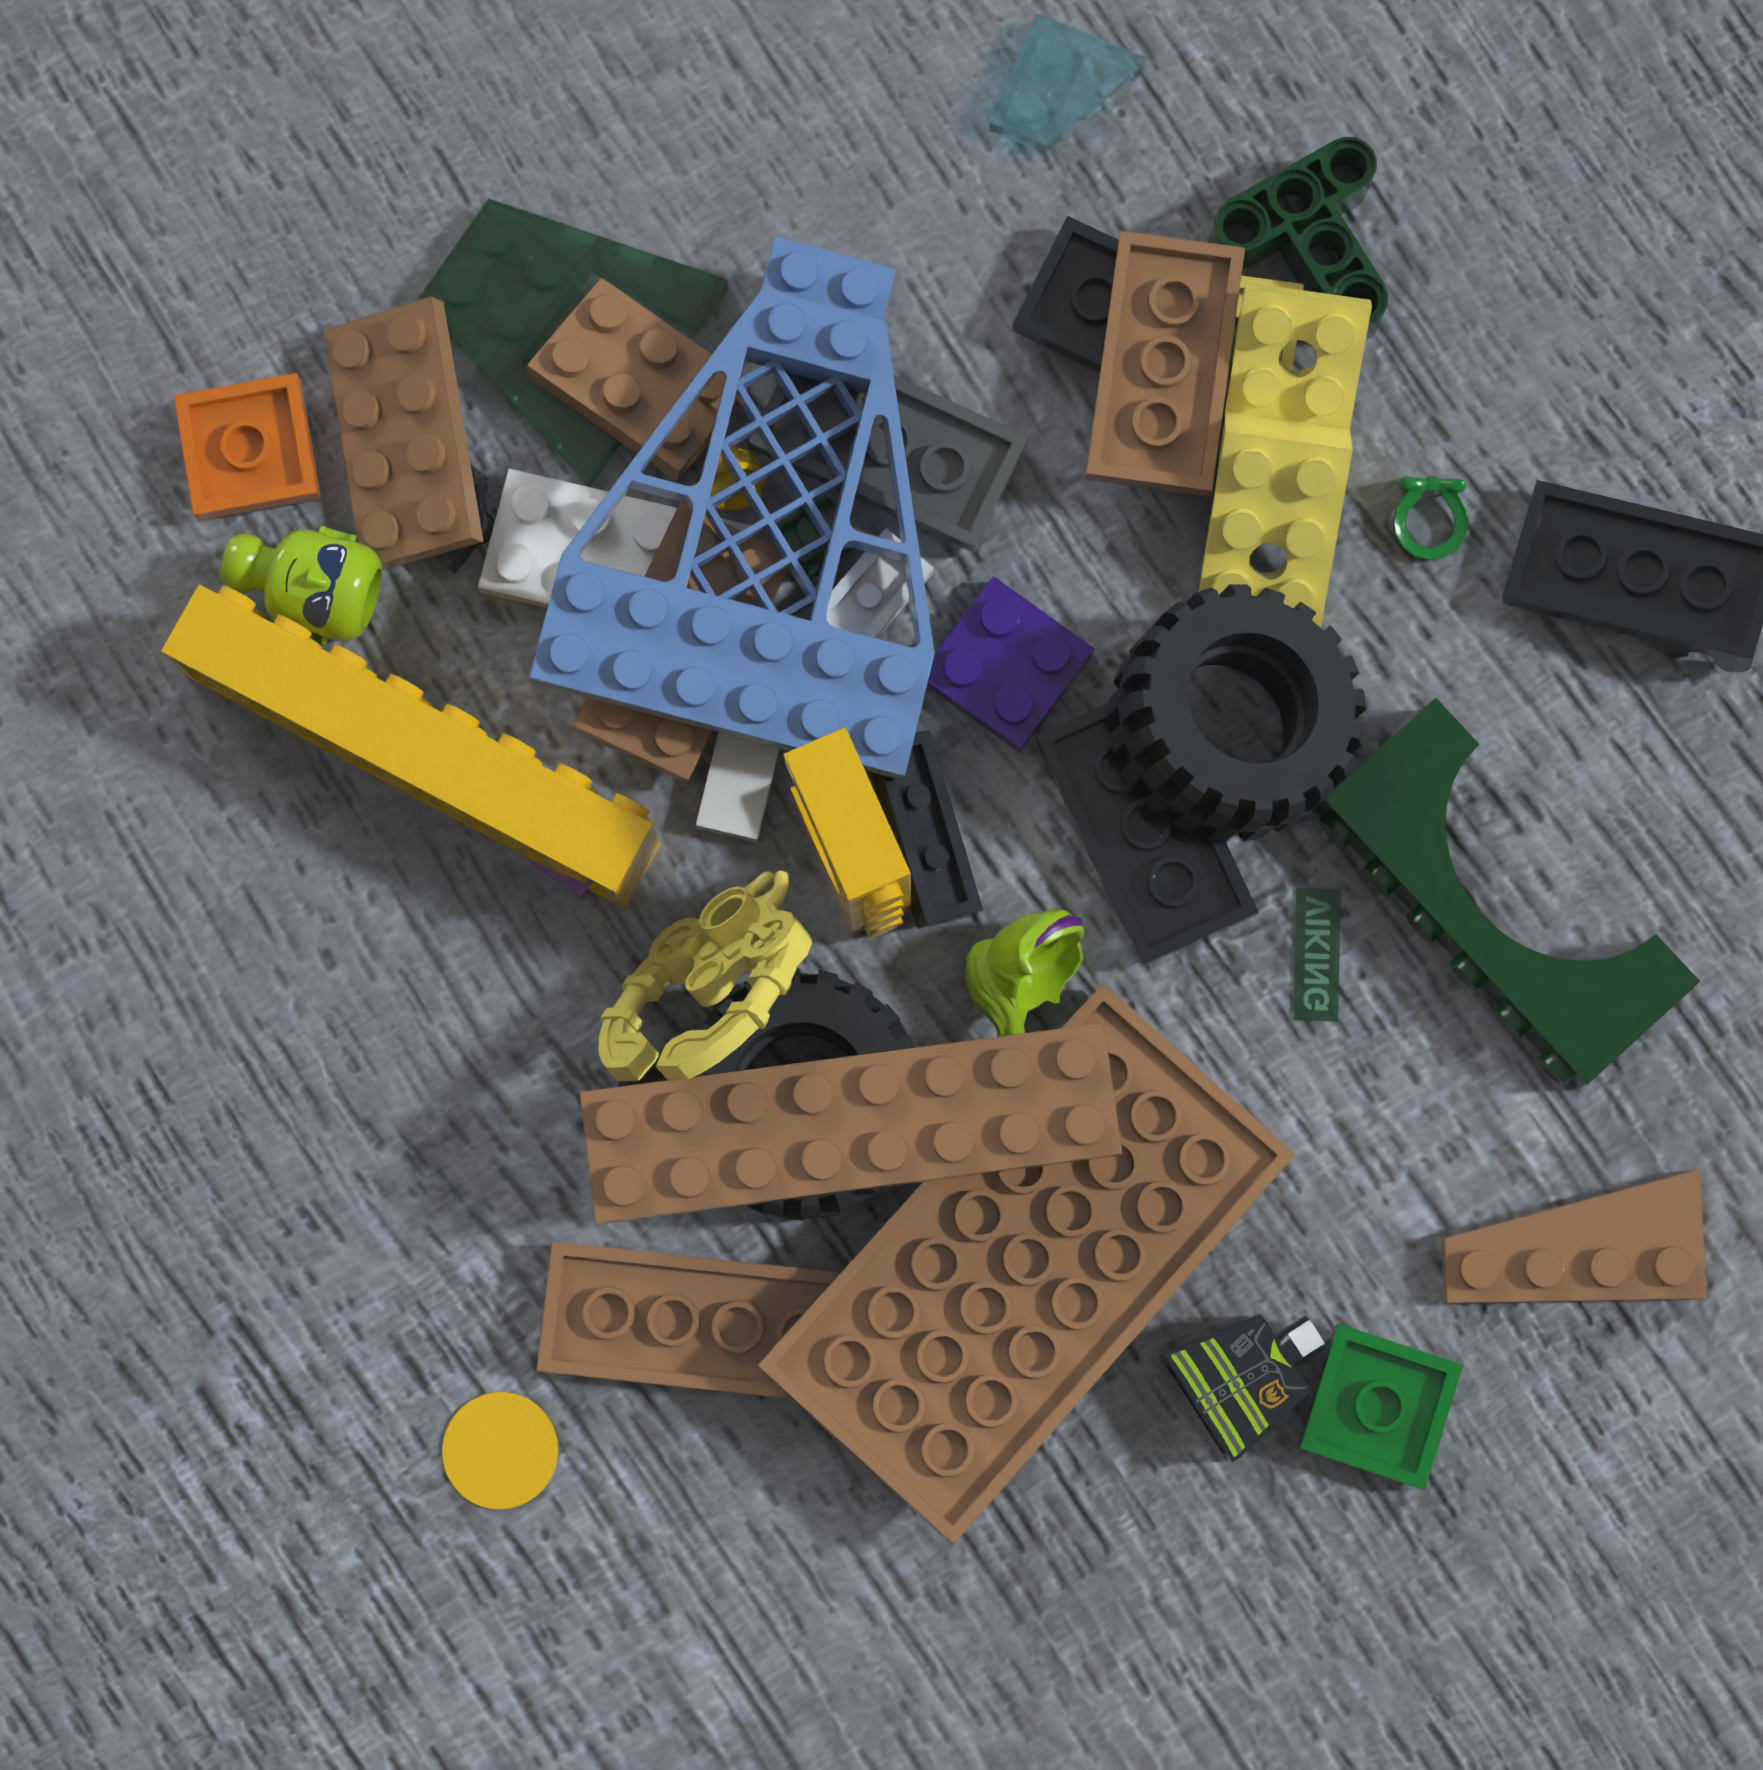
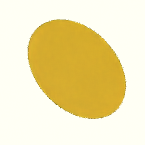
M488 1393L466 1403L450 1421L442 1445L443 1464L451 1484L464 1498L478 1506L489 1509H510L529 1502L549 1483L557 1464L558 1440L549 1417L533 1401L514 1393Z

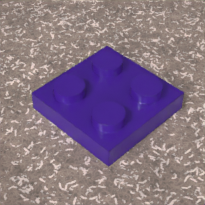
M993 576L934 654L927 687L1020 753L1090 660L1095 648Z

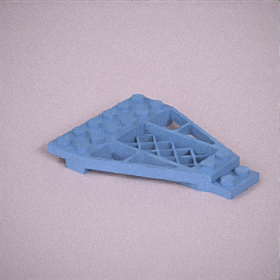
M775 236L760 292L561 554L529 683L789 751L846 727L865 771L900 780L905 777L935 653L886 321L884 320L896 269ZM744 361L762 365L740 378ZM716 373L724 374L726 378L699 482L693 486H686L643 474V470ZM787 373L823 383L800 395ZM773 374L789 402L762 417L745 388ZM848 389L864 393L860 409ZM833 390L850 418L823 433L806 404ZM736 396L751 423L725 437ZM795 411L812 440L785 455L768 426ZM877 416L883 418L901 543L858 532L850 524L854 498L874 418ZM855 428L846 468H844L829 442ZM758 433L774 461L746 476L730 447ZM819 449L836 478L808 493L791 464ZM721 456L736 483L710 497ZM781 470L798 499L770 515L753 485ZM841 487L830 529L814 502ZM629 489L679 501L686 504L690 509L691 515L675 577L670 581L663 582L584 561L580 557L582 551ZM743 492L760 521L731 536L714 507ZM804 508L821 537L793 553L776 523ZM706 515L721 543L695 557ZM766 530L783 559L755 575L737 545ZM826 546L815 589L799 561ZM854 548L904 562L916 647L896 644L836 628L829 624L826 612L843 549ZM728 552L745 581L716 596L699 567ZM789 568L806 598L782 612H777L760 583ZM690 576L700 591L687 588ZM751 590L761 607L734 601L733 599ZM811 606L808 620L794 616Z

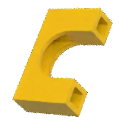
M846 727L784 753L786 767L795 785L790 788L792 800L852 935L866 930L868 937L874 938L904 924L902 916L911 909V873Z

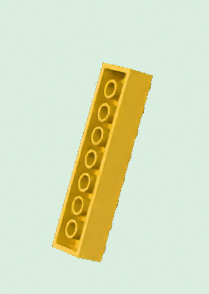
M200 584L198 585L161 649V652L187 678L524 857L534 860L564 877L569 876L584 884L591 880L592 884L588 888L590 892L624 910L626 909L661 845L653 826L654 821L647 817L650 812L648 809L618 793L614 795L612 801L599 796L598 791L591 787L593 781L569 766L559 763L555 772L542 766L543 763L534 757L536 751L510 735L503 733L498 742L489 738L488 734L478 727L480 724L479 720L453 705L446 704L442 712L436 710L429 701L422 698L424 692L396 675L390 674L386 682H383L377 678L374 672L366 668L368 662L336 644L333 645L330 652L323 650L319 643L310 638L312 633L287 617L278 615L274 623L268 621L264 614L254 609L256 606L254 601L230 587L222 585L217 594Z

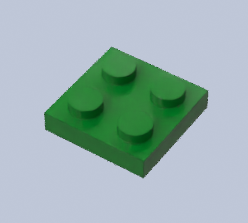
M1336 1324L1297 1448L1425 1490L1463 1365L1342 1324Z

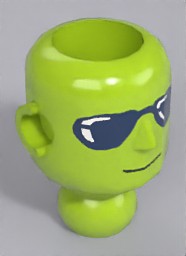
M320 525L319 532L309 529L289 532L280 540L276 548L266 546L260 538L249 533L232 536L223 555L220 580L225 586L239 593H246L251 590L264 592V606L271 619L275 621L278 615L287 617L312 633L311 639L319 644L327 645L328 639L346 642L354 640L364 633L377 603L381 585L382 564L374 550L362 543L355 542L357 535L339 532Z

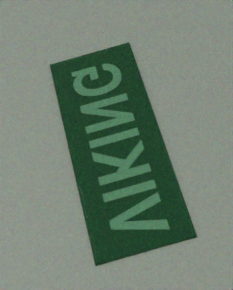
M1296 888L1294 1020L1338 1022L1341 889Z

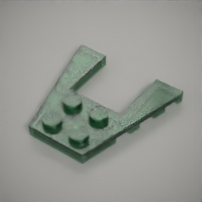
M488 198L418 299L421 300L432 296L444 302L448 332L452 340L473 363L475 362L502 395L522 413L543 440L572 468L583 484L591 487L621 442L526 377L527 364L531 361L592 272L694 338L728 291V281L723 277Z

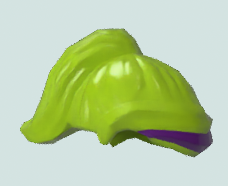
M1053 908L1048 911L1027 913L1006 925L998 932L995 938L985 939L972 946L966 956V988L974 1006L997 1029V1037L1025 1033L1024 1023L1028 1011L1034 1010L1046 1001L1054 1005L1060 1004L1061 992L1065 984L1077 973L1083 960L1080 940L1084 936L1082 918L1072 916L1066 910H1055Z

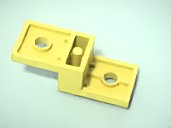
M1245 282L1215 467V490L1198 592L1212 587L1220 594L1229 584H1247L1251 587V595L1257 596L1266 587L1284 593L1285 599L1283 603L1292 608L1300 601L1316 612L1312 620L1321 628L1353 452L1350 426L1372 309L1371 300ZM1301 340L1312 345L1316 351V357L1310 367L1302 371H1292L1282 365L1279 360V354L1282 348L1289 342ZM1263 544H1274L1285 552L1286 560L1276 571L1269 573L1261 572L1251 564L1250 556L1252 552Z

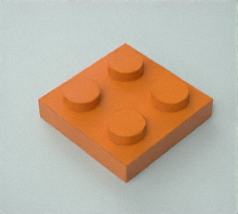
M297 373L174 395L192 511L198 521L321 499L302 383Z

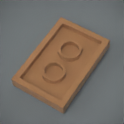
M600 278L527 364L526 377L638 454L712 354L612 284ZM716 373L649 462L677 482L709 444L726 378L722 373ZM751 385L745 388L748 394H750ZM736 396L730 417L740 406Z

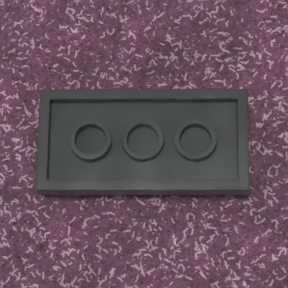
M787 373L800 395L823 383ZM894 375L915 524L925 531L975 553L1022 457L1029 437ZM777 384L762 417L789 402L779 384ZM848 389L860 409L864 393ZM833 390L806 404L823 433L850 418ZM795 411L768 426L785 455L812 440ZM877 416L874 418L855 498L897 517L883 418ZM855 428L829 442L844 468H846ZM753 434L748 442L749 449L774 460L759 434ZM819 449L791 464L794 470L824 484L836 478Z

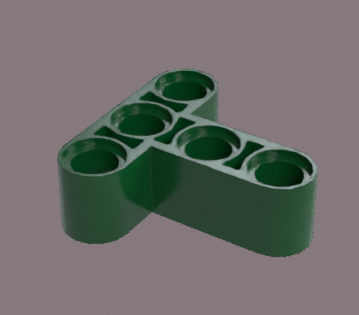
M1357 137L1336 139L1227 200L1219 207L1214 217L1209 243L1245 248L1242 270L1280 251L1299 283L1304 284V291L1371 300L1372 314L1370 315L1366 340L1375 334L1388 306V292L1385 284L1342 217L1343 214L1354 209L1364 201L1376 173L1377 158L1374 150L1367 142ZM1337 165H1348L1358 172L1360 180L1353 183H1343L1332 175L1331 168ZM1286 194L1296 195L1306 203L1307 210L1301 213H1289L1281 208L1277 199ZM1233 224L1243 225L1253 233L1254 239L1245 244H1238L1227 238L1224 229ZM1316 246H1327L1337 253L1340 261L1330 266L1321 265L1315 262L1309 250Z

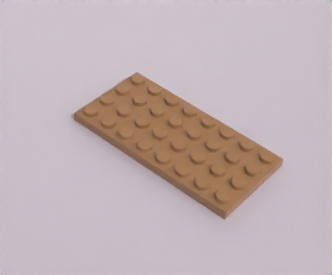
M1103 983L1062 1028L1104 1023L1122 1155L922 1182L757 1365V1368L951 1545L957 1542L1296 1155Z

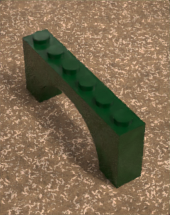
M1435 698L1336 786L1333 793L1320 802L1316 808L1323 816L1319 824L1326 835L1338 847L1345 850L1350 845L1367 863L1362 868V871L1379 892L1387 897L1394 893L1410 910L1405 916L1408 923L1425 941L1432 944L1437 939L1452 955L1454 959L1449 962V965L1456 976L1473 991L1481 987L1498 1005L1493 1010V1014L1501 1025L1514 1037L1519 1039L1525 1035L1542 1053L1537 1057V1061L1547 1075L1560 1086H1564L1569 1082L1577 1090L1588 1085L1701 981L1657 934L1642 942L1635 949L1618 956L1589 961L1567 960L1545 955L1521 945L1496 928L1479 911L1464 890L1450 857L1446 835V810L1453 782L1461 766L1480 744L1444 705Z

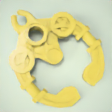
M779 870L775 875L769 871L763 872L746 888L732 887L721 892L705 906L699 919L688 917L678 920L664 929L653 941L648 953L649 956L632 975H628L622 984L624 991L613 1008H606L601 1015L602 1027L599 1034L598 1053L604 1066L617 1081H639L657 1060L659 1055L657 1050L641 1032H638L642 1026V1020L638 1015L647 1002L659 1000L668 983L674 985L685 983V988L702 1007H710L722 1001L731 992L735 982L744 973L751 972L748 977V983L752 988L744 1001L732 1002L726 1014L708 1030L686 1031L672 1038L664 1046L656 1067L667 1080H689L705 1072L741 1046L757 1029H764L770 1018L768 1011L779 995L787 993L797 966L808 955L812 945L810 934L792 912L779 911L789 888L787 872ZM774 883V886L770 891H768L763 896H760V894L766 891Z

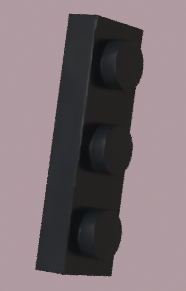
M930 730L916 732L906 774L902 780L873 772L871 774L882 810L911 873V909L917 929L975 916L983 911V907Z

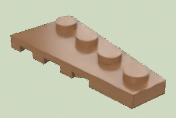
M1700 1169L1441 1239L1443 1303L1706 1299Z

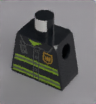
M1257 1314L1170 1350L1160 1356L1225 1460L1227 1462H1234L1243 1456L1311 1392L1297 1367L1326 1349V1345L1314 1325L1305 1315L1274 1334L1261 1314Z

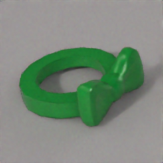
M1428 476L1426 478L1401 477L1398 483L1399 487L1406 491L1398 502L1392 519L1394 536L1401 548L1411 556L1424 560L1445 558L1455 552L1465 540L1469 526L1467 509L1458 493L1464 492L1466 489L1465 480L1440 479L1435 476ZM1425 491L1440 492L1454 517V528L1451 536L1446 542L1437 547L1429 548L1419 545L1412 540L1407 531L1406 519L1408 512Z

